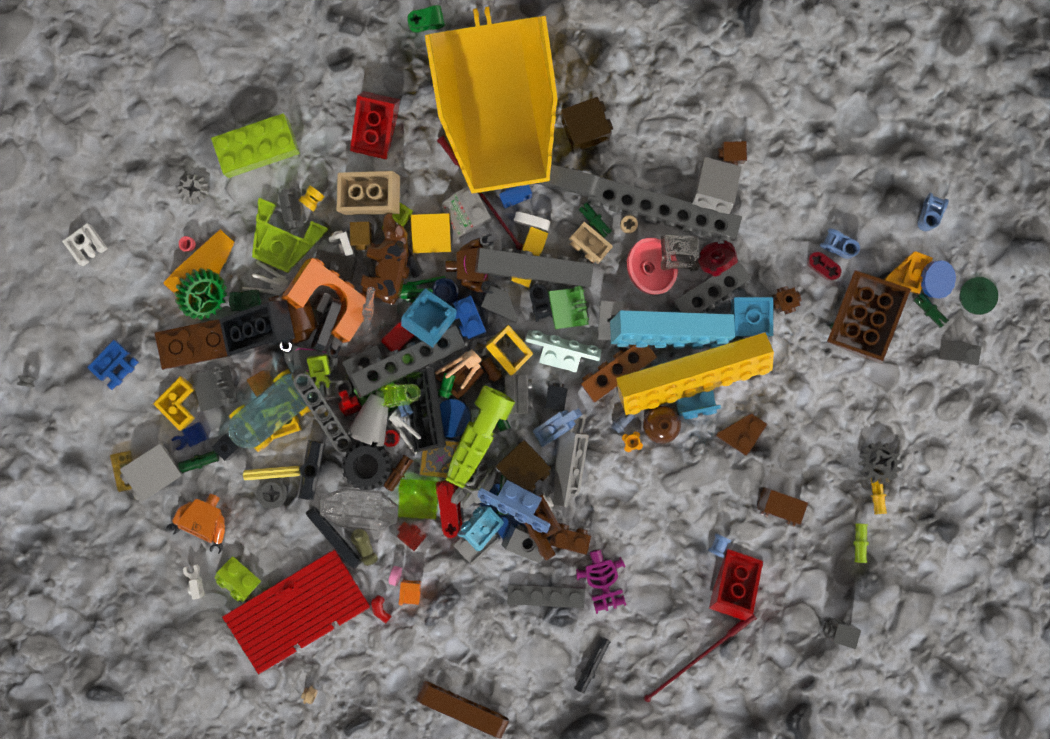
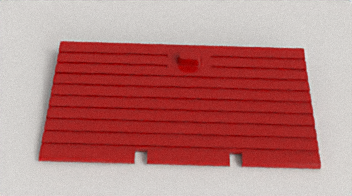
M334 549L223 615L222 618L256 672L260 674L297 652L294 645L298 644L301 649L334 630L335 628L332 625L334 621L340 626L371 606Z

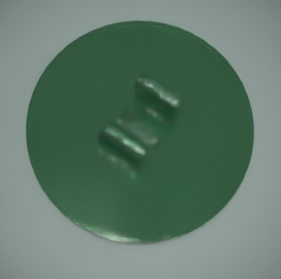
M974 277L967 280L962 285L959 294L961 305L966 311L974 315L989 313L998 302V290L995 284L984 277Z

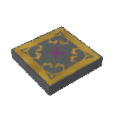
M445 440V447L422 451L419 476L446 479L459 441Z

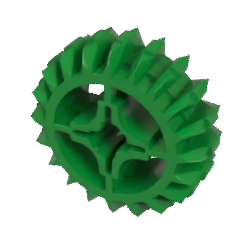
M200 268L199 271L193 269L191 275L186 273L185 279L180 278L181 285H176L178 291L174 292L177 297L175 302L178 304V308L186 316H190L192 319L197 317L201 320L204 316L210 319L211 313L216 315L215 310L222 309L220 304L226 303L223 297L228 296L225 291L227 287L224 284V280L219 277V274L210 269L204 270L203 268ZM211 283L213 284V294L210 293ZM189 294L192 295L191 305L189 304Z

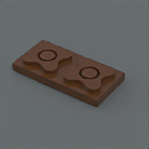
M219 319L154 332L162 370L227 357Z

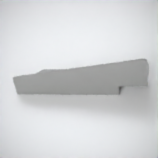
M584 414L574 420L576 425L556 439L553 503L558 506L567 507L568 500L572 496H577L581 489L589 435L582 434L586 415Z

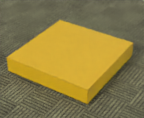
M450 213L411 215L413 253L451 252Z

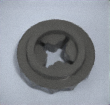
M269 478L263 480L258 485L256 496L262 506L274 509L280 507L286 501L288 492L286 485L280 479ZM271 487L274 491L280 492V494L274 495L273 501L271 495L264 494L270 491Z

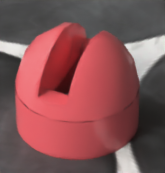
M184 236L179 240V248L182 251L191 252L196 247V242L191 237Z

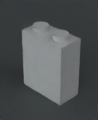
M705 157L700 167L692 204L716 210L720 213L730 214L735 203L742 167Z
M163 443L158 444L120 469L122 472L120 477L125 484H130L133 489L131 493L136 500L140 499L141 502L184 475Z

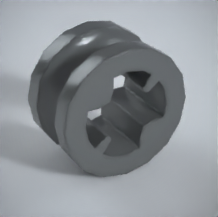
M18 375L20 381L17 382V385L35 387L33 384L36 380L35 377Z

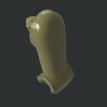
M363 529L353 531L351 541L362 557L361 561L366 566L373 565L378 561V556L373 552L367 532Z

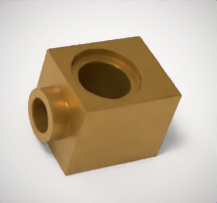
M369 221L350 222V245L353 248L356 247V250L359 251L367 250V247H371L372 244L371 223Z

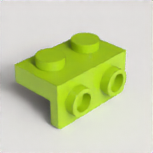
M233 556L220 568L214 577L216 583L221 588L228 589L231 592L230 595L236 601L240 600L241 602H244L261 583V580Z

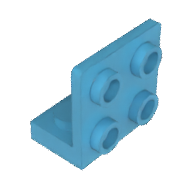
M713 390L700 392L693 397H684L676 401L678 415L684 416V419L697 418L698 413L703 415L716 414L717 409H721V405H716Z

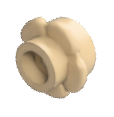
M312 685L309 688L306 687L302 693L301 698L304 699V704H312L316 698L318 690L314 689Z

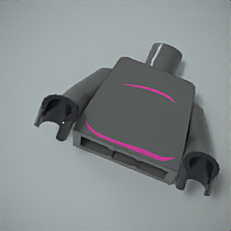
M289 340V345L284 344V342L280 343V348L284 352L285 361L291 373L298 368H303L309 373L307 357L327 354L331 371L326 377H329L337 367L338 353L341 350L340 345L337 347V350H334L332 348L333 343H331L327 350L324 349L322 352L308 347L293 346L292 349L293 340ZM300 376V377H298V378H304V381L306 380V377H305V376Z

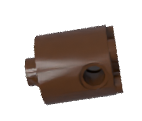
M279 295L268 298L269 302L284 300ZM309 299L303 308L298 309L287 302L295 339H292L293 342L300 343L310 339L312 332L318 328Z

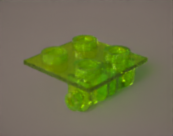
M401 479L398 488V517L436 519L437 481Z

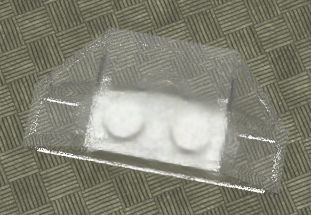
M343 487L320 498V515L327 517L331 522L340 527L380 531L397 523L398 505L382 491H363Z

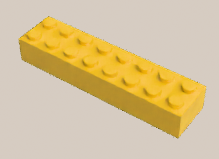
M765 332L616 378L618 394L625 415H634L648 408L654 409L661 404L673 403L684 397H693L697 393L709 392L720 386H729L733 382L745 381L759 374L765 375L773 369L774 351Z

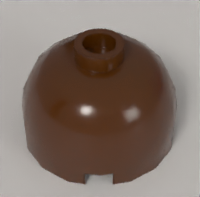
M658 406L646 413L643 420V430L651 441L666 444L678 437L681 431V420L674 409L668 406Z

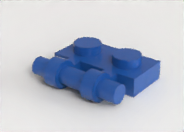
M113 340L87 368L101 381L109 377L111 381L107 386L113 390L117 385L120 386L128 373H132L135 370V366L139 361L133 357L127 362L125 358L130 353L117 340ZM120 364L123 368L116 375L113 370Z

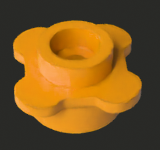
M635 431L633 434H624L622 436L626 452L642 449L643 444L640 442L639 432Z

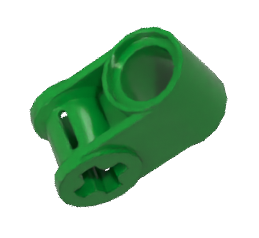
M439 5L413 10L407 17L408 27L414 33L437 30L445 26L442 9ZM414 19H417L419 24H415Z

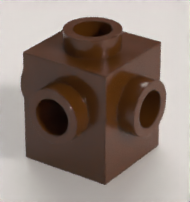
M788 286L777 289L778 293L772 295L773 307L777 310V313L784 311L786 315L795 312V307L801 306V296L799 291L795 290V287L791 289ZM786 296H788L790 303L786 302Z

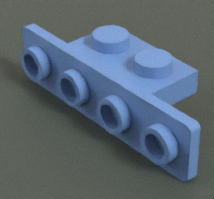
M508 480L498 496L483 488L479 489L478 498H480L482 503L497 507V510L503 514H511L517 521L532 525V528L538 532H548L550 523L534 516L542 500L541 497Z

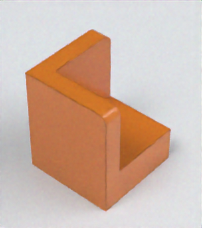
M401 581L399 605L403 606L404 603L418 605L420 603L422 581Z

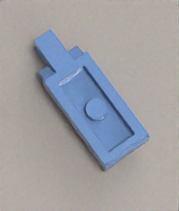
M579 408L572 410L570 413L568 410H565L534 429L533 433L541 447L548 445L576 425L574 420L582 416Z

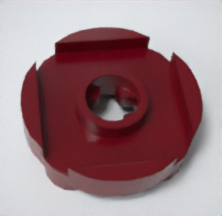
M717 241L712 242L701 250L698 262L704 272L716 277L737 264L736 249L728 241H723L724 243L720 244Z

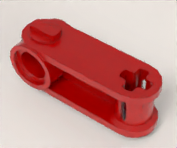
M445 480L437 481L436 493L443 534L448 538H454L461 530L460 527L463 524L460 501L458 504L451 502L452 495L459 487ZM452 525L453 527H456V530L453 531V529H450L449 526Z

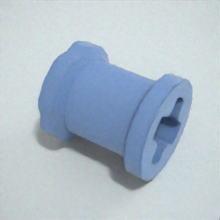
M715 533L716 538L708 551L724 558L725 555L723 553L731 540Z

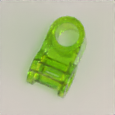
M390 384L381 387L384 395L383 407L410 405L420 397V389L414 384ZM406 391L411 394V398L407 396Z

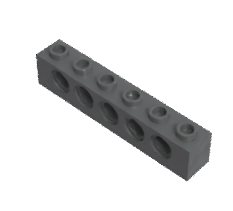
M449 327L440 338L445 341V348L438 347L437 343L432 348L424 341L417 344L414 341L405 345V350L399 352L397 349L388 353V358L383 360L377 358L371 361V365L366 368L360 366L352 370L353 374L349 378L359 398L465 348L466 345L457 327ZM421 347H425L428 349V356H422L420 354ZM405 355L409 356L412 359V363L409 365L405 364L402 361V357ZM385 364H392L395 369L394 372H387ZM367 373H376L377 380L370 381L367 378Z

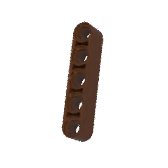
M423 681L416 697V701L420 704L499 739L503 737L510 721L509 718L428 681Z

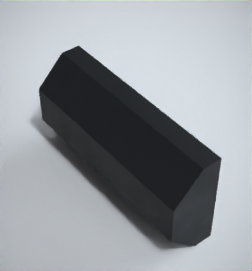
M427 368L403 377L405 393L408 394L407 399L413 411L409 415L410 426L421 436L420 439H417L411 433L414 452L445 447L446 442L434 369Z

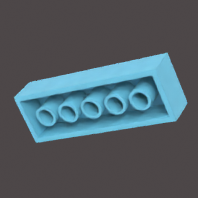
M620 310L610 321L611 344H617L618 347L636 345V347L643 348L648 345H655V348L673 346L675 349L685 348V346H692V349H702L704 347L712 349L728 344L735 338L734 315Z

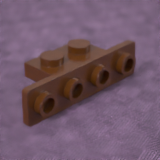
M543 495L539 497L542 500L534 516L550 523L548 532H538L532 528V525L526 522L525 525L529 536L538 546L539 554L547 561L556 555L547 537L562 528Z

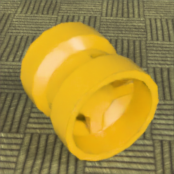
M309 185L305 195H301L298 201L314 212L317 208V203L322 201L325 196Z

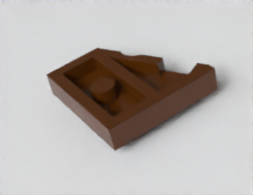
M750 413L722 431L717 432L715 436L747 456L767 426V423Z

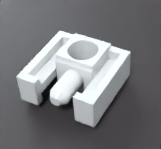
M88 223L62 241L80 266H85L89 263V260L85 258L81 251L84 250L91 258L96 256L95 251L90 246L91 244H94L97 248L96 250L100 253L108 249L92 225ZM84 235V242L79 244V238Z

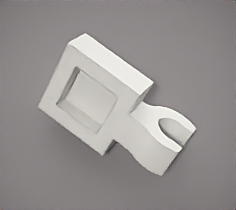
M198 564L193 565V573L189 572L188 566L183 568L184 575L190 578L187 589L189 595L192 596V600L205 596L202 577L199 576L200 568Z

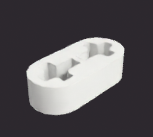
M516 212L513 220L518 224L534 227L542 231H548L551 223L549 220L522 212Z

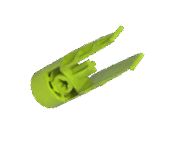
M483 386L474 403L480 410L474 421L468 422L447 472V481L464 488L494 438L492 437L494 434L492 432L498 420H507L516 402L512 398L496 389Z

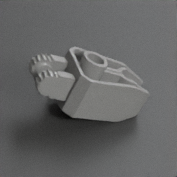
M486 462L480 463L464 488L459 487L452 495L451 502L458 504L461 501L460 505L464 509H467L473 502L476 504L482 503L480 498H478V491L480 488H483L489 492L496 477L494 466L488 468Z

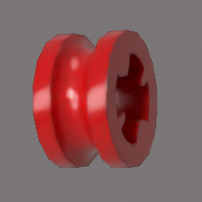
M395 430L386 431L384 445L387 447L396 446L400 441L399 433ZM387 434H395V443L390 442L389 444L387 442Z

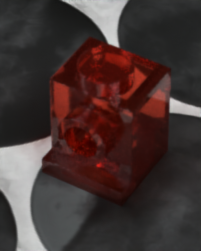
M404 521L397 529L400 533L396 537L415 551L428 534L425 532L422 535L420 533L422 530L414 523L410 525Z

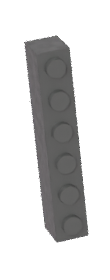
M483 245V248L477 249L475 272L588 288L591 287L594 264H589L586 259H577V262L569 261L570 257L558 256V259L551 258L550 254L540 253L539 256H533L530 251H521V254L513 253V249L502 248V251L494 250V246Z

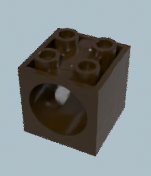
M598 96L561 110L560 120L573 154L607 142L610 139L613 126L611 120L606 119L604 113L606 112V107L603 101H599Z
M525 439L496 465V468L508 481L529 492L536 488L535 483L538 480L543 482L551 474L549 472L551 467Z

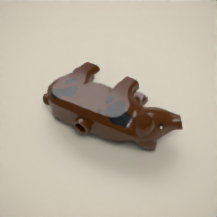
M392 213L384 216L383 221L385 240L381 244L372 243L371 247L368 246L367 257L377 260L375 267L376 277L363 275L361 285L363 286L362 294H365L366 298H380L383 302L393 305L401 295L404 278L407 279L409 275V267H406L408 261V233L402 225L393 219Z

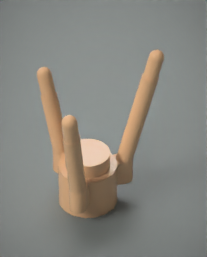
M472 349L437 370L435 374L438 375L462 361L445 377L449 378L464 365L468 369L472 367V370L460 387L464 389L474 373L481 367L479 363L482 360Z

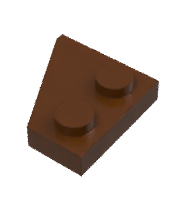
M455 364L438 375L435 374V378L442 383L444 373L448 374L459 364ZM464 365L453 374L456 378L451 393L459 400L485 373L484 370L479 368L465 388L461 389V385L472 370V367L468 369Z

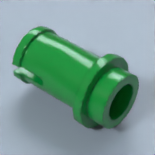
M444 373L440 389H437V391H439L438 395L449 398L452 395L451 390L456 376L451 375L449 378H446L445 375L447 373Z

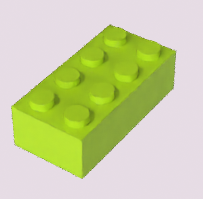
M284 113L211 138L222 173L227 178L300 154L289 119Z

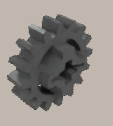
M881 441L875 444L871 443L862 450L864 453L859 455V458L863 459V461L858 463V465L863 466L860 472H866L865 478L871 477L872 483L877 482V480L879 484H883L885 481L888 483L892 481V478L894 479L898 476L896 472L901 471L898 465L902 461L897 460L900 454H894L895 448L889 449L888 443L883 444V446ZM879 461H880V462L885 461V462L882 463V464L875 465V464L878 463Z

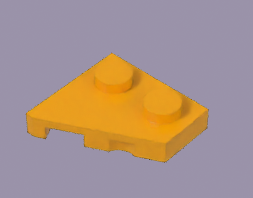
M914 251L888 274L884 280L910 288V292L920 294L922 289L921 282H923V277H921L922 271L933 258Z

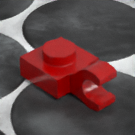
M346 390L339 392L342 401L338 405L345 417L361 410L362 405L356 396L350 397Z

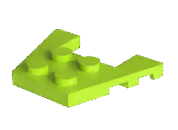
M259 197L252 257L289 273L327 232L328 228L311 221L304 238H299L268 224L276 205Z

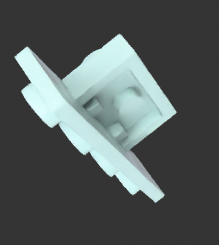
M528 330L525 341L544 346L539 363L577 372L581 357L600 361L602 349L594 345H584L576 340L569 341L557 335H547L538 330Z

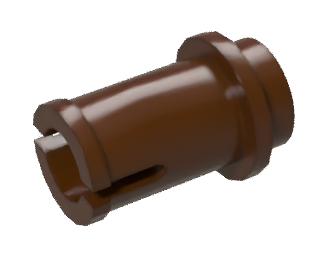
M491 357L480 364L490 377L489 380H492L493 383L503 377L502 371L498 370Z

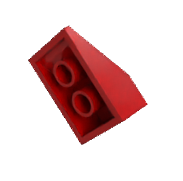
M367 91L357 95L350 146L351 152L387 160L398 118L400 99Z
M727 549L712 591L709 609L744 621L751 617L754 612L763 561Z

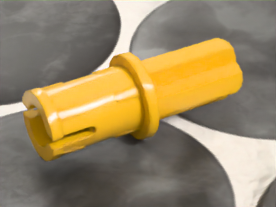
M871 478L873 495L870 496L873 498L874 515L887 514L886 494L883 492V484H879L878 480L872 483Z

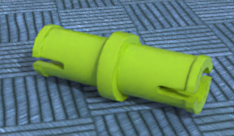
M855 523V541H853V545H855L854 562L867 563V545H869V541H867L868 524Z

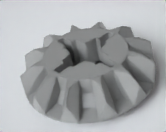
M196 174L187 175L185 178L180 179V184L177 186L178 195L182 201L190 205L202 203L209 191L205 179ZM192 184H194V187L200 191H194L191 195V192L186 188L192 187Z

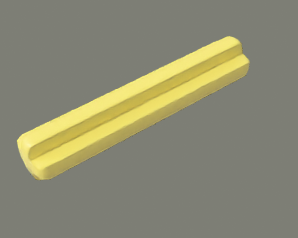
M300 466L244 470L243 478L244 480L293 477L300 476L301 471Z

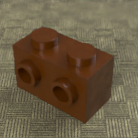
M559 523L562 529L550 535V545L587 555L591 540V534L588 533V530L577 527V530L570 529L567 524Z

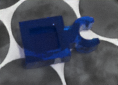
M198 422L183 429L184 436H174L171 440H180L181 445L176 450H182L186 447L187 443L191 448L208 440L209 437L202 423Z

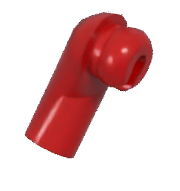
M377 595L371 602L372 612L386 624L392 616L383 610L384 597Z

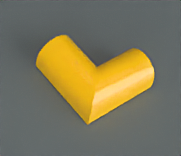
M181 376L153 403L179 431L188 427L195 419L181 404L195 388L188 380Z

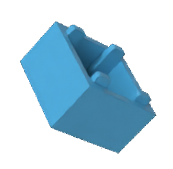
M424 289L402 316L401 326L433 348L456 319L457 310L427 289Z
M734 297L731 299V314L734 315L735 337H752L765 332L767 337L773 336V297Z

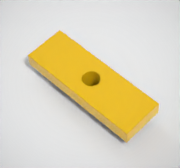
M530 227L521 251H530L533 256H539L542 253L549 233ZM511 277L510 280L529 287L531 280Z

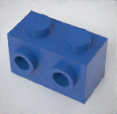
M471 296L453 303L454 309L457 310L456 319L460 318L462 326H459L463 337L467 336L470 340L487 333Z

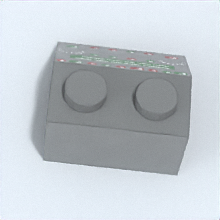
M469 186L456 192L440 205L444 213H450V225L458 239L491 222V217L478 193H471Z

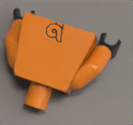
M210 493L205 502L195 499L193 502H188L179 507L172 519L173 523L166 526L167 531L173 526L175 528L173 535L183 530L209 543L213 541L214 543L210 546V552L216 546L219 548L218 554H220L223 550L222 542L225 534V519L222 516L221 510L216 508L220 498Z

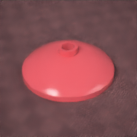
M657 238L642 239L632 246L627 257L629 277L640 291L649 295H659L667 292L674 285L678 275L677 259L672 249L662 240Z

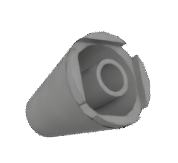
M376 390L375 393L369 395L350 425L347 435L352 434V438L372 445L373 441L378 442L377 446L384 445L390 400L386 397V393Z

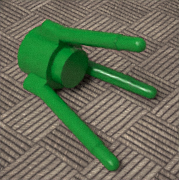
M440 276L407 282V284H403L400 295L401 299H406L407 303H413L418 293H422L424 290L418 289L416 285L435 282L446 277Z

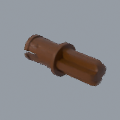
M403 454L395 469L392 468L393 472L384 483V487L389 491H394L402 477L405 478L404 474L414 461Z

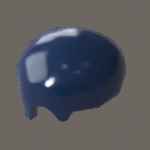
M441 278L432 284V293L450 306L457 301L459 291L457 284L451 279Z

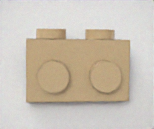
M585 222L569 238L571 241L570 245L578 252L579 250L583 251L586 254L584 257L592 264L594 262L599 264L613 248L608 241Z

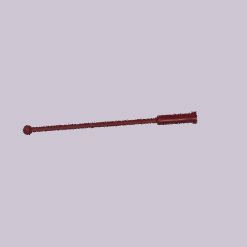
M441 136L437 143L442 146L453 163L461 169L446 137ZM478 192L480 197L483 199V201L489 207L491 212L500 222L502 227L508 233L510 238L516 244V249L521 250L523 244L517 241V239L514 237L512 232L503 222L501 217L495 211V209L484 196V194L482 192Z
M753 614L745 621L741 620L736 625H734L731 629L728 630L727 634L724 637L718 640L715 644L709 647L706 651L700 654L697 658L691 661L688 665L682 668L679 672L673 675L670 679L664 682L652 693L646 694L644 696V701L650 702L651 698L654 695H656L659 691H661L668 684L674 681L682 673H684L691 666L697 663L700 659L706 656L709 652L715 649L718 645L724 642L727 638L735 636L738 632H740L743 628L749 625L752 621L757 620L756 616Z

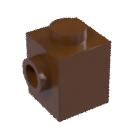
M747 141L723 142L720 148H718V159L737 166L738 164H744L747 161Z

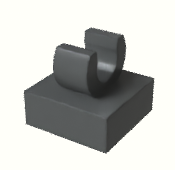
M318 290L311 307L323 313L331 295Z

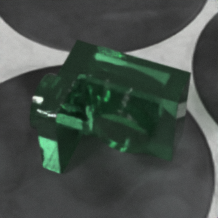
M257 289L229 293V305L232 311L241 312L261 305L260 293Z

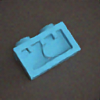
M486 506L475 509L472 513L473 516L469 521L461 525V530L457 533L459 537H464L476 551H481L504 524L491 507Z

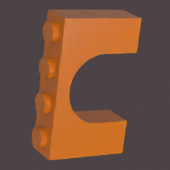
M317 258L307 259L281 298L287 300L290 305L298 309L304 307L314 290L320 285L332 288L338 294L342 305L331 335L342 343L350 342L374 304L366 298L364 293L357 292L351 283L340 279L337 272L324 267V263Z

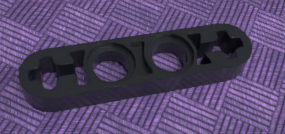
M315 506L306 511L307 517L353 569L362 563L359 556Z

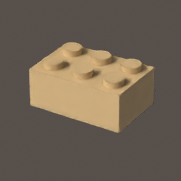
M393 171L338 173L336 211L344 215L399 214L400 175Z

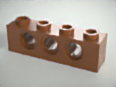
M629 345L630 349L623 352V350H620L613 355L614 360L609 364L605 361L597 367L599 369L598 372L595 374L590 372L581 378L584 381L581 383V386L593 403L617 387L616 378L637 372L657 358L649 345L643 348ZM630 353H635L638 356V360L634 364L628 361ZM614 364L622 366L621 374L616 375L613 373L612 367ZM599 375H604L607 378V383L604 386L597 384L596 379Z

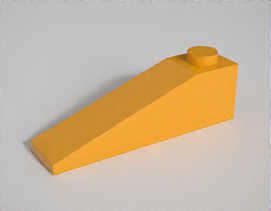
M220 229L176 268L163 284L174 293L178 291L176 285H181L182 283L180 278L185 279L186 273L191 275L193 269L197 271L200 268L204 270L210 269L220 274L235 242ZM211 283V285H210V287H211L210 293L212 294V292H213V291H212V289H213V284ZM189 294V304H190V305H191V303H192V301H191L192 295H191V294Z

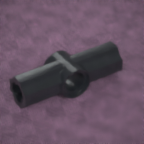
M308 440L304 463L301 467L298 498L314 500L318 477L321 473L325 443ZM309 465L315 467L314 475H309L307 473V467Z

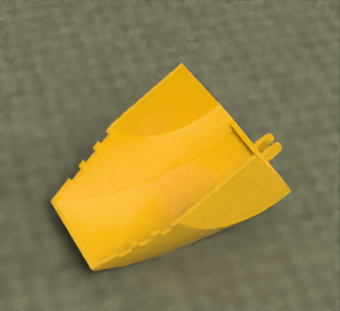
M488 6L484 10L487 25L480 26L479 11L475 8L473 9L475 27L425 35L438 117L471 193L550 181L558 98L546 16L492 24Z

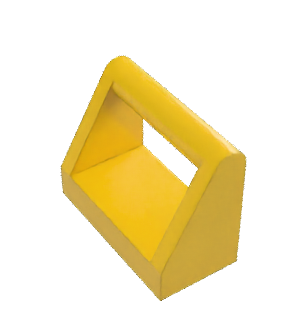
M509 325L505 326L485 344L490 353L511 376L533 355V352ZM505 334L524 353V356L515 364H512L496 345Z

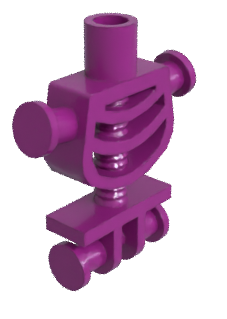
M601 549L591 551L592 563L585 566L586 570L576 569L577 580L579 578H587L588 584L593 588H602L603 593L591 596L593 601L603 600V602L597 604L593 602L596 614L601 610L609 611V606H613L614 609H617L619 605L624 604L626 606L622 588L612 591L609 589V586L618 579L616 569L622 566L626 567L622 558L619 557V560L612 562L611 558L603 560ZM612 567L611 570L605 574V571ZM589 573H598V576L590 575ZM614 573L613 578L607 582V578ZM591 580H599L600 584H595ZM622 594L621 597L614 599L615 595ZM611 597L612 601L606 603L605 598Z

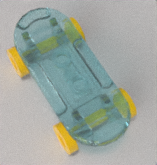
M289 369L284 370L275 377L274 383L248 405L238 407L229 415L231 419L228 427L229 437L237 446L242 448L254 447L257 452H260L273 441L270 436L298 413L304 416L311 411L294 386L291 378L292 373ZM304 376L298 377L297 382L302 383L306 380V378ZM312 392L307 395V398H312Z

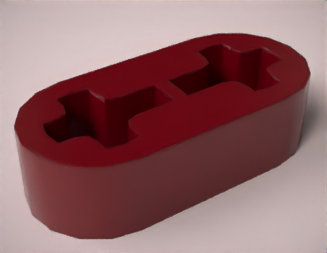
M814 252L807 258L808 266L826 280L833 281L841 276V267L823 253ZM818 256L820 258L819 262L822 263L823 266L820 264L814 265V260L812 258H816ZM825 267L829 269L834 267L836 275L829 276L830 272Z

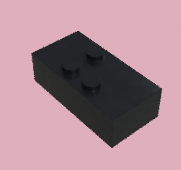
M287 300L266 302L219 319L227 357L248 354L295 339Z

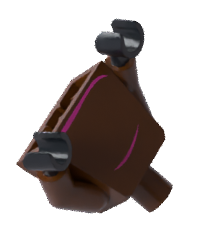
M483 234L480 238L471 240L462 246L460 251L456 253L457 261H445L446 272H457V279L461 285L473 292L493 294V291L488 290L490 285H494V283L488 281V274L475 272L477 249L483 248V245H493L494 242L487 241L488 237L492 236V234Z

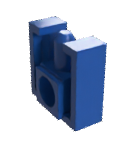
M529 184L510 187L505 192L500 193L499 197L503 208L506 209L531 199L532 191Z

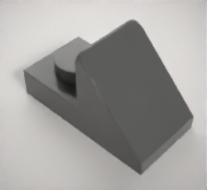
M941 340L938 359L979 365L982 346L970 345L967 342Z

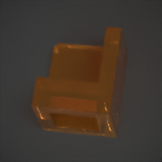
M262 370L247 379L256 397H261L277 388L267 370Z

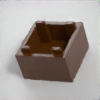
M764 487L756 509L760 510V514L765 517L771 514L785 519L786 524L790 525L791 523V526L795 527L796 524L801 525L808 502Z

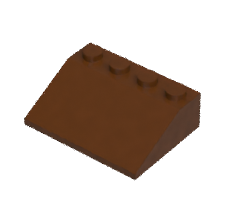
M854 270L827 342L863 358L883 364L911 289Z

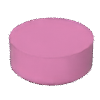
M394 566L389 576L390 585H398L402 574V567Z

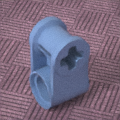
M931 192L926 196L917 223L920 230L927 232L939 226L948 206V199L945 198L943 200L933 196ZM927 217L932 220V226L927 224Z
M832 228L828 229V235L824 243L820 244V247L845 259H851L860 251V245L856 240ZM846 245L853 247V254L846 252Z

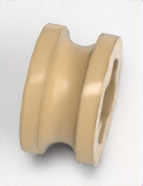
M630 215L625 216L620 223L621 230L627 234L633 233L638 226L636 218ZM627 220H631V223H634L630 230L626 229L627 226L624 227V223Z

